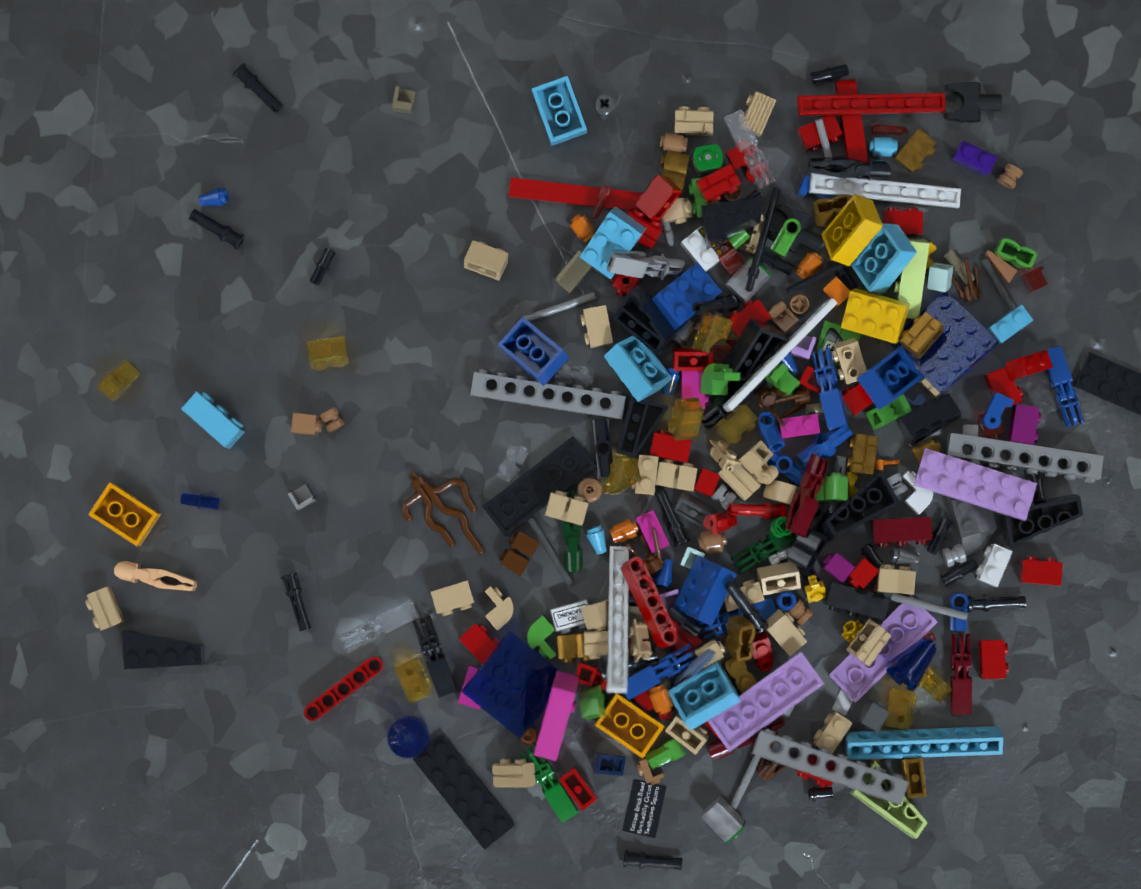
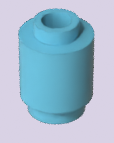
M873 137V141H869V152H872L873 156L892 157V155L897 154V139L892 137Z

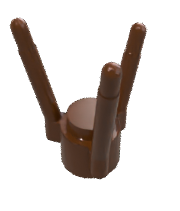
M965 257L964 262L969 286L963 287V291L954 274H952V281L959 292L960 298H964L965 302L980 299L978 265H974L975 284H973L968 258Z
M766 387L760 389L755 394L759 407L767 406L780 425L784 427L785 424L772 404L776 399L775 394L786 397L787 393L776 390L774 387L771 389Z
M798 387L791 396L774 400L775 403L792 400L794 404H798L780 415V418L783 419L793 412L806 407L805 403L810 402L807 388L800 389Z
M652 528L657 555L651 553L644 536L640 535L647 552L643 562L649 573L660 570L663 567L662 563H664L661 557L656 528ZM630 544L626 545L635 557L641 558Z
M775 741L771 742L770 749H772ZM762 758L756 772L768 782L770 778L773 779L787 766L781 765L776 769L775 767L779 763L774 762L771 764L768 761L764 763L766 759Z

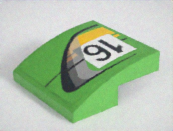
M825 320L815 351L818 355V350L823 349L826 355L825 348L830 347L832 352L834 351V344L855 338L859 343L861 334L843 329L840 324ZM833 360L834 366L839 367L838 362Z

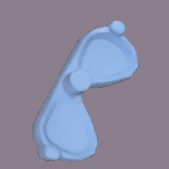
M918 394L914 401H911L905 395L910 406L923 405L927 401L923 394Z

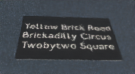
M634 779L623 831L656 838L666 786L651 785V783Z

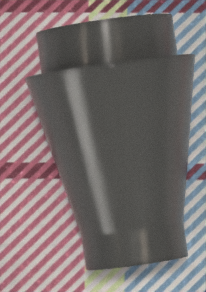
M690 319L675 330L676 334L671 342L680 348L687 345L695 323Z
M893 546L890 551L889 561L894 564L917 565L919 554L913 553L901 546Z

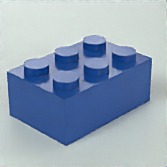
M697 262L655 295L652 301L675 331L695 315L694 313L697 311H692L694 303L714 300L722 291Z
M524 317L497 344L505 355L542 386L569 359L562 348Z
M901 345L861 374L857 380L880 410L897 399L924 376Z
M697 555L674 603V607L712 626L728 594L724 587L728 582L733 581L737 574Z

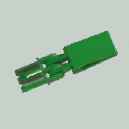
M530 748L527 749V753L535 764V780L538 785L541 783L543 787L542 792L561 823L577 815L576 807L559 779L555 780L553 777L555 773L547 760L540 757L542 762L539 763ZM524 752L520 753L522 759L530 762Z

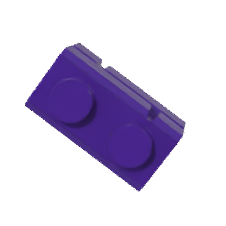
M963 140L958 145L951 161L986 177L990 174L997 156L991 153L988 154L987 151Z

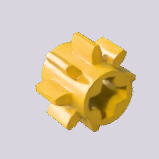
M859 620L855 622L848 621L844 625V633L841 635L851 644L864 625Z

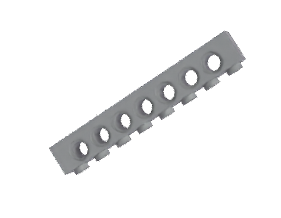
M481 369L478 372H474L471 396L622 420L626 396H622V392L611 391V394L603 393L604 389L592 388V391L584 390L585 386L573 385V388L565 387L566 383L554 382V385L545 384L542 386L536 380L535 382L527 381L528 377L517 375L515 379L509 378V374L500 372L496 376L490 375V371ZM495 380L497 382L496 389L488 390L486 387L487 382ZM508 383H513L516 385V390L513 393H507L505 386ZM527 386L534 387L535 393L533 396H526L524 394V389ZM546 389H551L554 392L552 399H545L543 397V392ZM570 392L573 395L572 401L564 402L562 400L563 393ZM589 395L592 398L591 404L583 405L581 397ZM603 398L609 399L611 402L610 407L602 408L600 400Z
M956 433L948 435L945 453L946 455L980 465V463L988 464L989 468L999 469V466L1007 467L1008 471L1016 472L1019 469H1023L1028 474H1037L1040 471L1048 477L1062 475L1067 480L1082 478L1083 482L1095 483V481L1101 479L1104 458L1102 455ZM964 445L970 447V455L963 453L962 447ZM982 448L990 451L988 458L982 456ZM1001 451H1006L1009 454L1007 461L1001 458ZM1020 454H1025L1028 457L1027 463L1020 461ZM1039 457H1044L1047 460L1046 466L1039 464ZM1058 460L1065 461V469L1059 468ZM1077 463L1084 464V472H1080L1077 469Z
M768 729L758 731L751 754L897 805L902 804L908 781H905L903 776L895 773L892 776L887 775L884 769L875 767L874 770L867 768L866 763L856 761V763L850 762L848 757L840 754L835 757L830 755L831 751L819 748V751L812 749V745L802 741L800 744L795 743L793 738L782 735V738L775 736V732ZM772 741L779 744L778 752H773L770 749ZM790 748H795L798 751V756L795 759L791 758L788 754ZM809 754H813L816 757L814 765H810L807 762ZM828 760L832 761L835 765L833 771L826 769L825 765ZM846 767H850L853 770L851 778L846 777L844 774ZM865 773L871 776L869 784L863 782L862 778ZM884 779L890 783V788L887 791L881 787V782Z

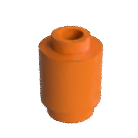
M578 214L570 220L572 224L569 226L579 240L582 239L584 243L590 240L596 233L594 226L586 215L581 216Z
M808 252L797 266L796 273L803 279L816 273L823 265L821 262L822 257L815 252L812 254Z
M630 519L614 525L609 531L616 544L636 537V532L639 530L635 521L631 522Z
M662 684L649 689V697L655 712L664 714L671 711L670 707L673 706V702L667 688H664Z

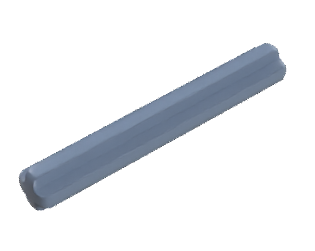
M710 648L706 649L672 680L671 687L674 688L696 675L714 659L715 651H712Z

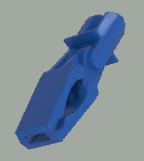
M1060 345L1047 349L1053 368L1046 371L1051 388H1055L1058 410L1060 409L1065 426L1066 428L1070 427V422L1072 426L1077 425L1078 422L1082 424L1084 419L1078 404L1080 400L1078 401L1075 389H1072L1071 382L1073 379Z
M830 347L825 348L826 355L824 350L820 349L818 350V355L816 351H812L815 365L814 372L818 385L821 386L822 392H819L827 427L829 430L848 426L842 391L837 386L836 367H834Z
M773 597L751 604L760 611L759 614L763 620L768 619L777 611ZM735 609L736 611L732 613L730 611L717 615L712 626L701 627L699 633L717 628V631L700 636L701 640L726 633L729 618L744 615L741 609ZM696 621V624L701 625L704 622Z
M689 643L658 660L659 663L657 665L651 664L627 678V693H624L627 700L661 683V678L665 676L669 678L689 666L697 657L680 665V662L695 654L694 650L679 658H676V656L692 647Z

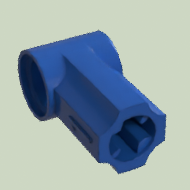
M770 412L761 413L758 417L757 433L763 437L766 446L772 452L779 451L784 447L785 442L775 424V416Z
M961 592L952 593L949 597L950 608L967 613L969 603L967 596ZM962 596V605L955 606V598ZM950 616V630H967V620Z

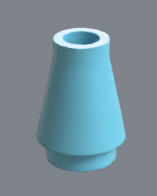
M595 525L586 529V536L596 555L607 552L604 529L601 528V525Z

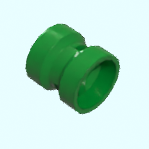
M780 517L772 521L770 532L773 536L781 538L791 533V531L785 529L788 517Z

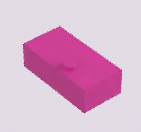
M560 671L556 672L534 755L554 761L557 760L570 712L573 713L576 701L573 700L579 680L578 676Z

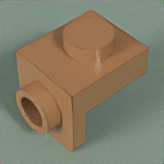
M783 301L775 304L768 312L772 322L785 335L800 324L799 319L786 307Z
M646 757L639 759L640 764L637 765L640 776L644 775L646 783L650 782L651 785L662 782L661 778L665 777L664 773L660 772L652 775Z

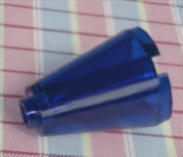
M921 638L887 662L885 667H888L887 673L900 686L905 684L908 686L907 690L915 691L937 651L935 642L930 638Z

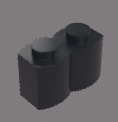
M810 527L804 537L796 535L795 543L790 545L786 551V559L808 572L812 569L827 541L825 535Z

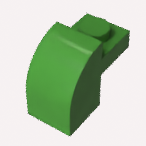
M778 363L765 379L776 390L787 393V396H791L800 386V382L788 372L789 368L782 363L780 365Z
M729 364L708 365L702 374L700 394L727 395L728 380L740 381V373H734L733 369L729 368Z
M902 394L880 410L876 407L865 414L873 429L876 430L910 413L912 409L905 395Z
M542 615L531 625L527 640L532 650L539 646L540 649L538 651L545 659L547 657L552 659L557 654L544 639L555 631V628Z
M601 685L581 689L579 692V704L582 718L589 720L606 716L604 704L609 702L608 696L601 691Z

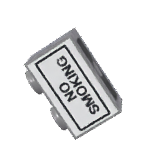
M587 599L550 609L556 632L560 631L561 634L572 631V627L579 626V629L586 628L581 607L589 605Z

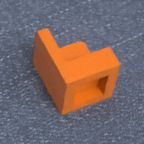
M837 276L823 288L826 295L837 302L836 308L850 294V290Z

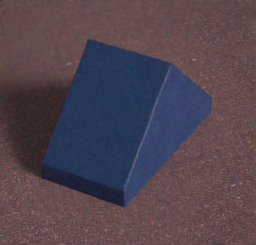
M596 752L593 772L595 774L623 776L626 757Z

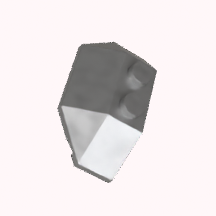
M946 496L959 544L962 545L965 556L982 552L997 529L992 510Z

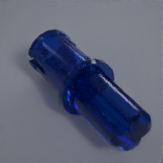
M182 493L180 502L184 505L197 506L198 509L203 507L218 510L220 498L206 497L203 494Z

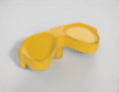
M929 242L926 269L934 264L929 258V254L936 251V246Z
M847 472L848 495L851 498L859 491L854 487L858 476L855 473Z

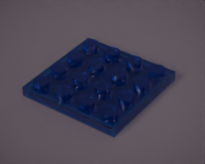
M943 292L919 314L922 316L927 312L943 325L944 332L920 359L905 349L915 363L916 369L941 395L999 344L998 340L947 292ZM913 319L907 326L904 327L903 332L906 329H911V327L914 325L913 322L915 319ZM900 341L896 344L889 342L894 349L901 346Z
M509 631L461 692L521 739L547 706L555 675L559 670L513 632Z

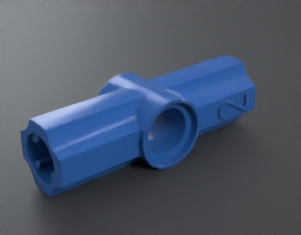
M848 426L830 430L828 433H819L814 437L813 444L800 452L797 458L803 467L806 468L809 458L813 453L823 458L831 457L835 454L836 447L851 437L852 432Z
M772 452L774 455L767 461V464L775 466L779 473L800 486L803 477L800 472H805V469L781 452ZM781 459L788 462L786 470H782L778 466Z

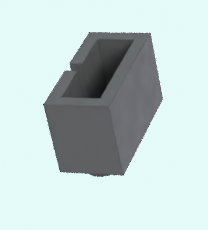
M868 700L857 720L874 731L879 732L890 712L886 710L887 706L877 700L871 702Z

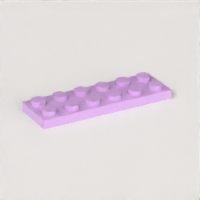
M925 448L913 486L1026 521L1037 483Z
M900 603L879 624L892 636L868 667L852 654H848L828 676L856 703L937 621L925 609Z
M800 652L740 695V702L711 718L708 722L730 752L824 685V682L804 654Z

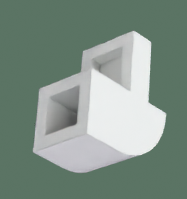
M906 471L902 475V479L914 491L904 502L916 515H919L931 503L933 492L913 486L917 474L913 471L911 473Z

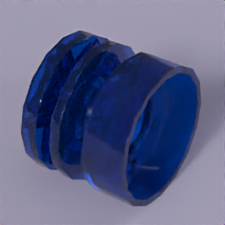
M406 715L399 718L391 725L388 731V745L393 753L399 757L413 758L418 756L429 742L427 724L416 716ZM408 733H411V739L413 741L408 740L407 742H405V736L403 734L407 735Z

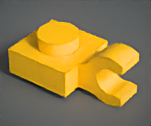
M816 575L809 576V585L804 586L808 603L826 598L823 581L817 582Z

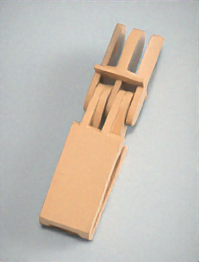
M128 561L119 562L114 568V573L119 579L132 583H137L139 579L156 588L195 591L197 587L196 580L165 569H140L141 564ZM165 576H170L178 579L182 583H189L193 586H188L186 584L170 585L163 581L161 578Z

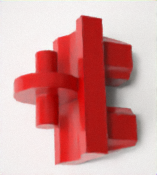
M727 510L708 515L703 520L705 529L712 530V534H719L738 524L737 515H728Z

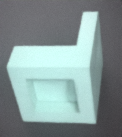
M936 262L931 265L927 288L941 292L948 291L951 288L953 265Z
M686 547L680 565L691 569L697 555L704 558L705 554Z

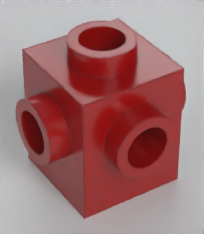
M615 274L611 282L614 283L613 289H615V293L625 297L630 290L640 285L638 283L640 278Z

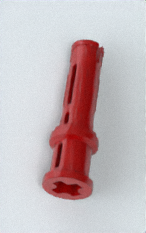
M765 502L763 505L729 503L728 506L730 507H727L728 515L762 516L764 519L786 517L787 515L785 503H780V505L770 504V502Z

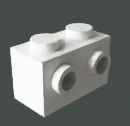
M996 544L987 546L983 555L985 559L976 571V579L993 587H998L1012 551Z

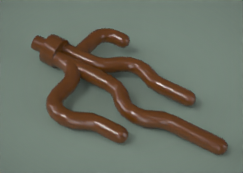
M415 471L412 472L409 476L413 482L410 484L416 493L403 502L401 506L403 517L408 522L412 521L413 516L409 512V507L419 499H422L425 504L424 520L427 526L439 532L450 547H454L456 543L448 531L432 519L433 501L443 514L456 516L460 519L464 535L477 553L483 554L485 550L471 532L467 516L459 509L445 506L437 495L457 485L461 489L462 499L471 512H476L477 506L470 498L466 482L459 478H451L440 486L434 487L428 483L423 475L419 477Z

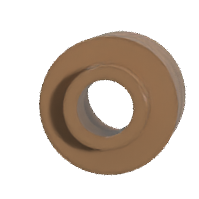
M666 132L665 136L661 135L660 147H663L665 152L686 153L688 138L684 137V135Z

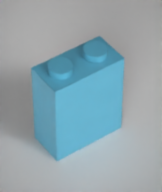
M1020 305L985 330L997 345L1010 338L1032 322L1033 319L1023 305Z

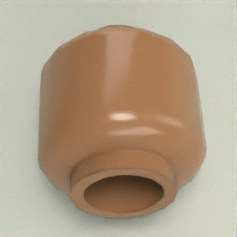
M586 478L579 483L577 493L579 497L586 498L585 502L592 503L600 498L602 486L598 480Z
M712 530L701 532L700 537L697 538L700 552H704L707 556L723 552V545H727L725 534H712Z

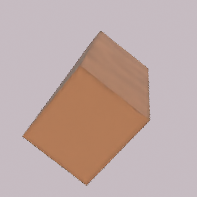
M986 251L984 255L989 259L1005 283L1008 284L1018 270L991 251Z

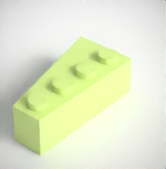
M907 237L917 253L900 273L898 280L895 281L894 292L896 293V300L910 303L907 318L915 319L920 314L929 242L922 238Z
M871 761L867 768L874 770L875 767L880 768L876 761ZM865 773L862 778L863 782L869 784L871 776ZM885 779L881 782L882 789L887 791L890 788V783ZM854 789L850 791V794L912 839H917L928 823L905 796L902 804L897 805Z

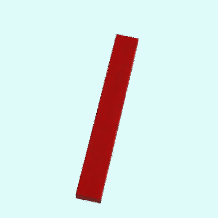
M945 93L798 95L797 111L798 116L946 112Z
M512 177L509 188V197L607 209H613L616 206L624 211L638 208L636 204L642 192Z

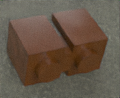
M520 531L519 534L514 533L509 542L512 544L509 551L505 549L500 557V560H502L501 565L519 576L522 575L529 560L513 552L514 549L532 558L540 542Z

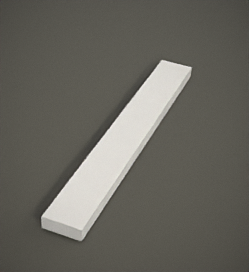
M811 173L809 193L834 196L846 194L851 195V197L857 194L873 200L960 208V188L874 179L868 180L856 177L838 178L818 173Z
M833 298L826 300L789 338L790 340L786 344L784 343L776 351L777 353L773 357L771 356L723 405V408L727 412L732 411L827 315L837 302Z
M610 546L607 692L627 693L628 584L621 571L623 563L629 560V549L627 546Z

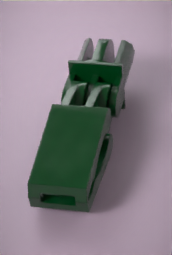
M574 491L565 492V493H567V496H566V497H568V498H569L570 492H571V495H572V498H573V499H574V496H576V492H574ZM563 521L565 543L568 546V551H563L564 566L569 572L575 573L581 570L583 566V550H578L581 525L574 524L571 527L567 521Z
M791 532L787 536L778 538L769 533L765 536V540H758L730 559L734 561L748 552V556L734 564L737 568L752 559V563L738 571L739 574H742L770 557L771 552H778L796 541V534Z

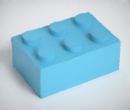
M568 76L531 89L551 146L587 134V128Z
M615 206L608 213L580 255V258L611 279L615 273H610L606 266L612 252L632 251L647 228Z
M883 224L880 231L852 262L851 266L869 292L885 293L917 251L899 225Z
M634 336L617 343L604 355L608 364L614 369L620 380L627 386L632 396L638 402L660 391L673 379L654 353Z
M196 391L181 409L221 445L230 449L245 432L242 429L244 425L236 418L232 417L230 419L227 416L229 412L225 408L213 404L215 400L209 394Z
M718 662L668 691L683 722L690 730L741 701L727 673Z

